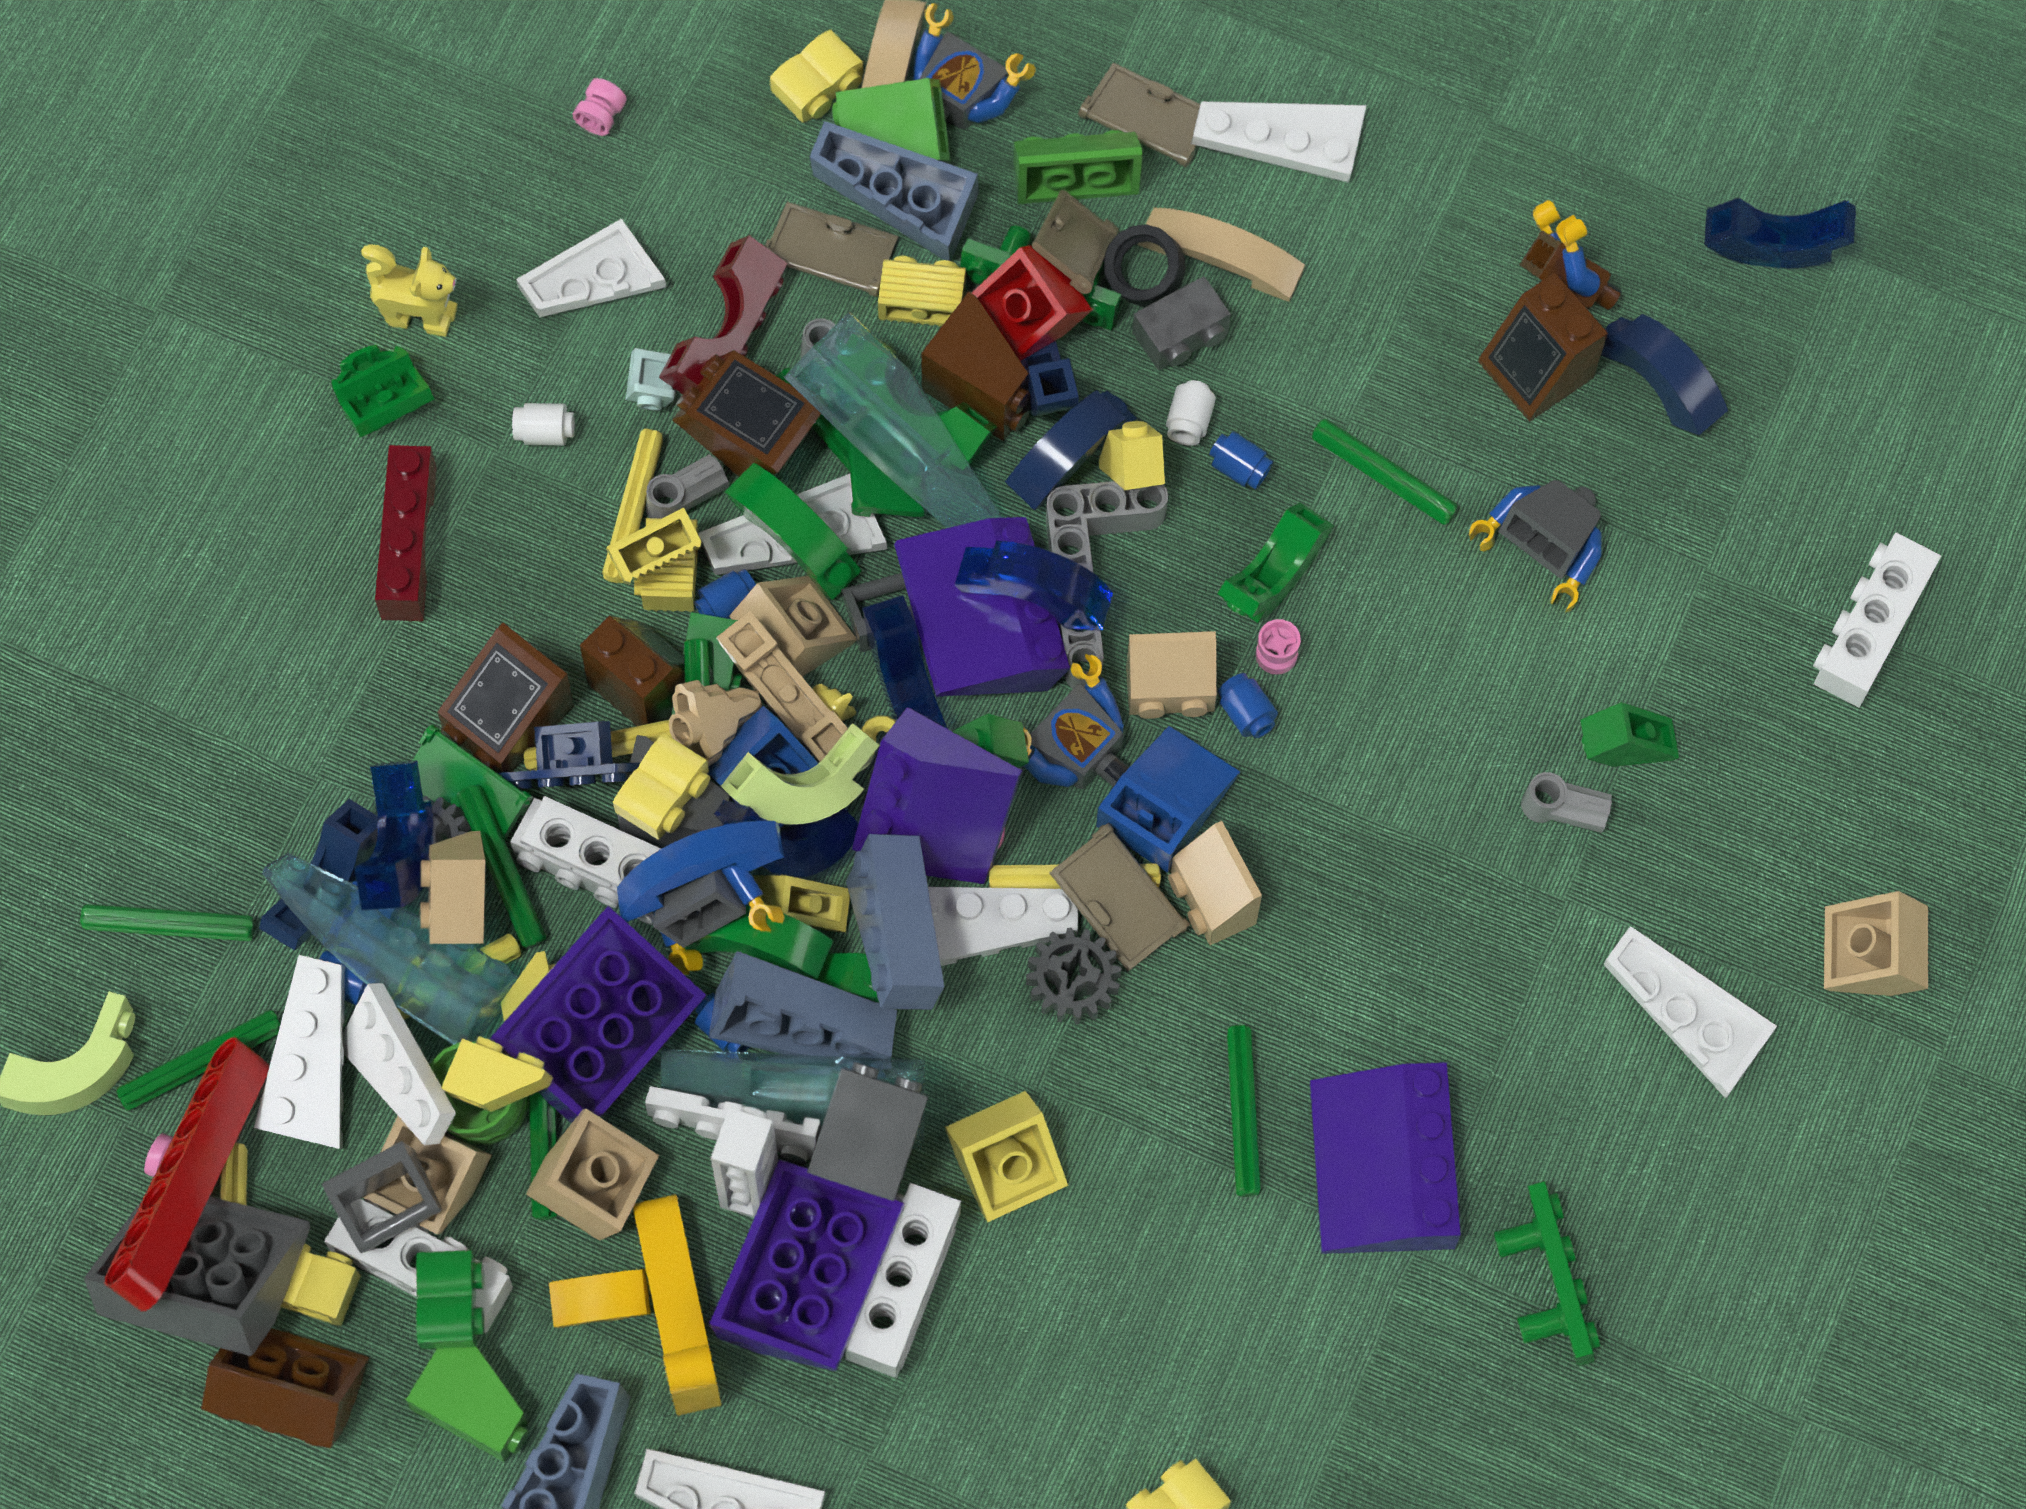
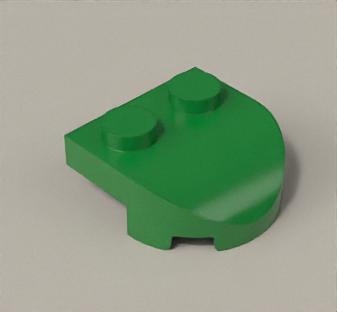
M377 345L361 348L341 361V373L337 379L331 380L332 388L340 407L360 438L381 429L384 425L407 413L416 411L421 406L434 400L430 387L413 366L408 352L399 346H395L394 351H381Z

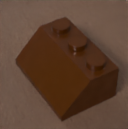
M271 1328L252 1356L224 1348L218 1350L208 1364L201 1410L217 1414L226 1420H237L260 1427L269 1433H280L300 1439L312 1446H323L331 1449L347 1425L368 1366L369 1357Z

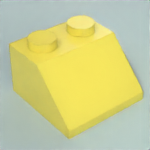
M1026 1091L945 1127L957 1162L987 1222L1068 1186L1043 1113Z

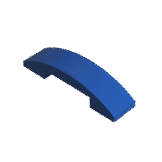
M747 821L727 824L700 831L660 849L637 865L618 885L620 917L629 922L664 907L662 893L736 863L741 870L749 872L784 857L779 825L776 821Z

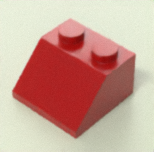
M1032 245L1020 247L972 292L1020 361L1067 334L1092 311L1083 295L1070 285L1072 280L1035 251Z

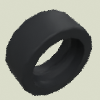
M1148 224L1135 225L1118 233L1108 245L1104 258V273L1111 288L1121 294V297L1127 302L1146 307L1181 287L1186 273L1185 256L1179 244L1161 228ZM1151 242L1159 245L1164 250L1168 258V270L1158 285L1151 289H1137L1125 281L1122 275L1121 264L1124 255L1131 247L1138 243Z

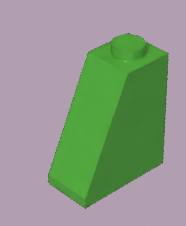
M925 78L835 92L837 102L833 103L832 112L836 125L942 162L950 161L939 79Z
M477 1347L436 1349L406 1398V1402L413 1412L502 1462L506 1461L510 1452L517 1454L529 1434V1430L525 1428L528 1422L523 1411Z

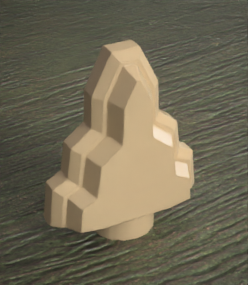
M699 680L678 684L672 696L675 714L669 719L670 734L674 740L706 759L708 766H710L722 756L723 749L735 738L738 728L762 707L759 692L744 688H734L725 691L718 684L703 686Z

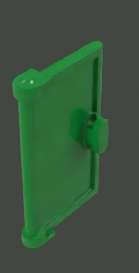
M844 404L842 406V416L845 418L853 500L851 503L852 514L870 517L871 513L923 517L925 514L917 445L909 442L901 435V427L890 419L887 422L878 419L867 408H864V404Z
M430 725L418 742L421 746L396 791L418 807L421 806L423 796L429 797L434 802L439 797H442L451 805L455 804L462 810L457 793L468 786L479 785L505 841L520 814L526 813L533 800V796L527 791L523 792L443 735L439 728Z

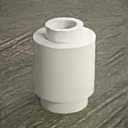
M1191 380L1176 387L1166 421L1167 435L1174 442L1193 446L1197 445L1200 442V438L1206 435L1216 396L1210 391L1208 385L1200 381Z
M525 403L524 407H514L512 419L513 438L515 441H523L524 445L565 446L567 437H574V412H567L566 404Z

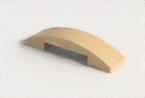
M916 0L884 1L872 40L862 88L906 81L915 41L919 38L926 2Z
M1153 208L1146 223L1161 228L1179 244L1183 254L1251 279V288L1290 302L1305 267L1302 262L1276 245L1241 228L1203 215L1175 209ZM1151 242L1138 243L1142 247L1166 255L1164 250L1157 244Z
M749 611L717 636L716 639L755 691L759 692V696L813 758L820 763L848 728L833 710H829L777 647L778 643L753 613Z

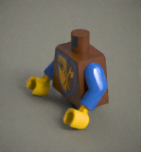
M1548 200L1536 206L1533 210V217L1541 231L1519 265L1542 281L1556 273L1588 309L1593 306L1594 302L1606 310L1611 309L1617 302L1621 289L1608 282L1611 277L1610 272L1584 257L1583 247L1577 246L1576 241L1588 234L1583 221L1576 219L1572 215L1560 222L1556 227V231L1552 232L1549 225L1561 219L1554 203Z

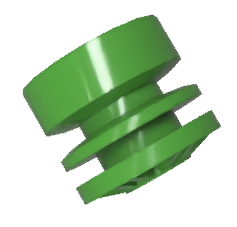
M461 1042L443 1049L429 1065L441 1087ZM445 1093L456 1112L447 1131L456 1138L473 1145H493L509 1138L522 1125L529 1108V1096L489 1112Z

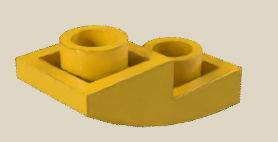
M645 1269L549 1282L554 1328L651 1315Z

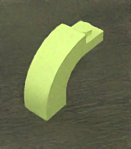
M852 723L824 759L805 772L798 774L775 772L748 752L721 787L738 803L763 819L776 821L781 824H806L819 821L839 812L861 794L864 788L853 778L871 763L874 752L880 745Z
M108 992L91 1037L78 1052L66 1059L55 1062H40L9 1053L0 1076V1104L2 1107L27 1114L56 1115L87 1106L107 1093L123 1076L134 1056L127 1042L122 1041V1038L129 1037L135 1022V1013H132L133 1008L126 996Z

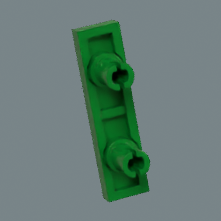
M1011 226L999 249L968 238L962 249L960 267L966 268V278L977 284L983 283L1020 247L1028 246L1031 235L1029 231L1021 226ZM1103 260L1094 279V286L1091 292L1087 294L1081 293L1092 309L1082 320L1091 326H1099L1112 331L1118 318L1121 294L1098 286L1104 274Z
M1545 1181L1529 1185L1528 1192L1535 1217H1531L1532 1222L1494 1231L1495 1241L1500 1258L1540 1248L1541 1252L1545 1251L1559 1302L1555 1303L1556 1308L1517 1317L1523 1342L1525 1344L1564 1334V1337H1569L1577 1367L1594 1363L1592 1349L1599 1348L1600 1343L1594 1322L1585 1323L1580 1306L1588 1304L1582 1279L1577 1278L1573 1280L1568 1263L1576 1261L1570 1237L1569 1235L1560 1237L1556 1220L1564 1219L1557 1192L1548 1194Z

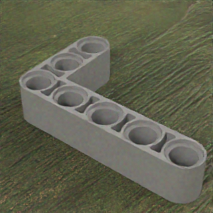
M1115 481L1061 486L1049 494L1046 508L1048 545L1058 627L1070 669L1073 663L1088 662L1085 654L1096 656L1101 661L1103 671L1104 654L1089 536L1158 528L1163 524L1167 511L1168 492L1163 484L1124 490ZM1144 500H1152L1158 506L1150 509L1142 507L1139 503ZM1102 504H1111L1116 510L1103 512L1097 507ZM1060 508H1069L1075 513L1070 516H1061L1055 511ZM1064 546H1074L1078 548L1079 552L1069 555L1063 553L1060 549ZM1070 584H1078L1084 590L1080 593H1070L1065 587ZM1079 622L1086 624L1089 629L1084 632H1075L1069 626ZM1070 669L1064 674L1067 684L1072 689L1078 684L1085 688L1086 681L1075 678Z

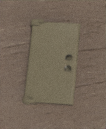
M1113 62L1092 96L1088 95L1080 107L1078 116L1084 119L1089 118L1112 130L1136 132L1141 144L1178 161L1179 165L1187 167L1194 157L1197 146L1191 144L1201 104L1174 92L1167 86L1151 81Z
M1061 190L1038 232L1032 248L1072 280L1070 282L1071 286L1080 293L1087 294L1091 292L1094 286V279L1105 258L1108 245L1119 233V229L1107 218L1102 221L1067 191Z
M787 202L771 240L767 239L765 247L787 262L786 267L869 292L871 296L878 297L883 260L891 259L899 236L855 223L839 216L829 215Z
M1107 823L1100 826L1099 830L1092 835L1091 840L1050 871L1049 874L1097 934L1106 939L1105 944L1109 949L1116 951V958L1124 968L1130 971L1168 939L1176 937L1179 933H1184L1190 923L1186 918L1183 919L1113 832L1114 828L1111 824Z

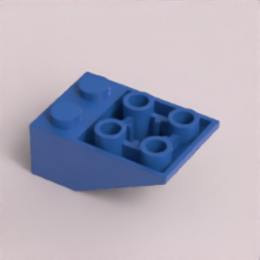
M1168 726L1126 770L1100 804L1097 812L1096 827L1099 828L1110 823L1114 828L1113 832L1125 846L1151 863L1158 864L1162 870L1168 873L1172 866L1173 857L1191 842L1239 776L1240 771Z

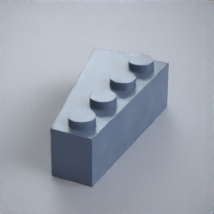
M824 121L810 154L813 176L941 259L952 261L979 194L978 174Z
M869 834L861 851H857L855 854L854 866L846 880V884L870 967L872 988L877 993L881 1009L932 1010L944 988V981L919 836Z
M737 951L715 992L709 1038L852 1069L854 1062H858L879 1069L878 1076H880L892 1055L897 1010L881 1009L879 1003Z
M576 1373L547 1424V1432L537 1449H533L525 1463L526 1469L514 1490L510 1489L501 1505L503 1509H599L631 1398L620 1383Z

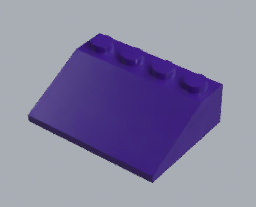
M1026 517L987 518L900 539L894 543L936 697L1048 691L1070 669Z
M907 707L881 740L852 850L856 852L861 851L869 834L919 836L926 876L985 884L989 878V871L992 869L1022 770Z
M607 906L489 1039L503 1046L502 1053L504 1055L517 1059L519 1053H524L544 1062L542 1069L550 1074L553 1079L549 1087L538 1092L572 1124L585 1108L601 1117L705 998L706 994L614 910Z
M1447 1062L1399 1064L1310 1080L1321 1254L1455 1249L1461 1233Z
M779 1159L709 1324L720 1340L759 1354L837 1371L905 1204L807 1173L808 1169Z

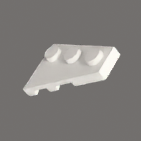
M622 219L516 279L518 288L539 317L666 287L665 278Z

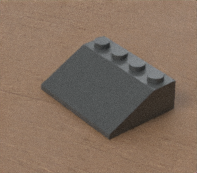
M209 1197L163 1295L149 1310L141 1312L104 1284L106 1274L141 1204L140 1202L84 1277L96 1314L252 1356L277 1319L310 1230L309 1221Z

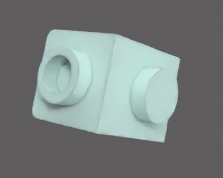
M637 348L631 352L626 400L637 402V407L652 411L661 410L662 406L667 407L674 400L675 390H671L672 386L659 378L670 354Z

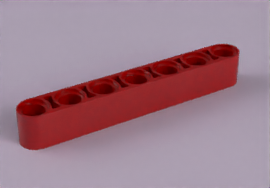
M236 1037L226 1040L211 1058L104 1279V1284L141 1312L149 1310L163 1295L268 1075L270 1064Z

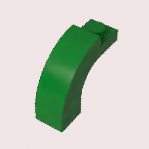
M753 463L725 491V494L744 517L777 541L795 559L822 593L831 600L862 571L846 552L848 548L830 527L791 489L756 463Z
M1302 503L1286 509L1275 530L1257 556L1244 570L1226 579L1217 594L1224 598L1227 606L1235 613L1248 616L1256 623L1261 622L1283 601L1302 577L1323 546L1334 525Z
M748 904L746 905V913L685 947L686 950H697L699 953L723 951L735 954L738 951L816 980L833 940L811 926L784 914L783 923L773 922L767 914L766 924L770 927L771 932L757 930L750 925L749 913L751 907Z

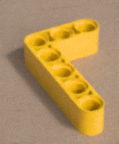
M674 1194L635 1203L633 1211L664 1353L663 1359L676 1414L679 1416L722 1406L677 1195Z

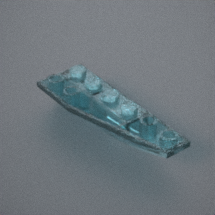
M851 312L846 314L784 377L871 462L947 528L987 518H1003L912 372Z
M290 853L283 855L264 867L262 872L264 877L290 910L324 947L364 983H383L397 1008L453 1045L461 1042L462 1038L470 1042L475 1041L485 1033L502 1010L501 1001L519 978V975L512 972L504 962L491 958L474 947V944H430L428 929H420V916Z
M662 1049L661 1088L702 1096L710 1101L709 1107L718 1108L719 1103L727 1101L742 1104L744 1107L758 1109L765 1114L767 1110L782 1112L787 1115L786 1119L798 1125H803L805 1117L818 1119L821 1122L822 1128L842 1067L852 1069L854 1062L865 1064L880 1070L877 1078L895 1083L897 1076L904 1077L923 1084L921 1092L925 1093V1060ZM924 1113L912 1149L924 1148Z

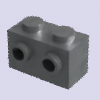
M1205 276L1134 313L1132 333L1159 371L1168 365L1177 366L1190 357L1192 352L1203 346L1212 347L1220 343L1228 333L1231 314Z

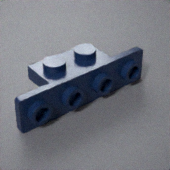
M610 721L534 727L537 770L498 774L518 789L533 788L532 780L538 779V788L564 786V777H569L570 785L596 783V775L599 774L602 775V783L626 781L628 779V772H634L641 762L613 764Z

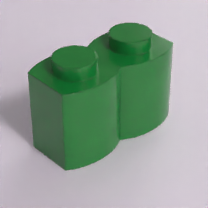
M472 1250L417 1252L416 1332L417 1344L420 1349L476 1347V1335H483L485 1330L484 1308L476 1307V1290L484 1289L483 1262H476Z

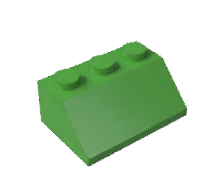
M1111 130L1098 135L1084 136L1072 133L1061 138L1043 139L1041 137H1028L1022 141H1014L1013 165L1018 204L1052 202L1056 200L1061 190L1067 191L1075 199L1139 194L1142 147L1136 132Z

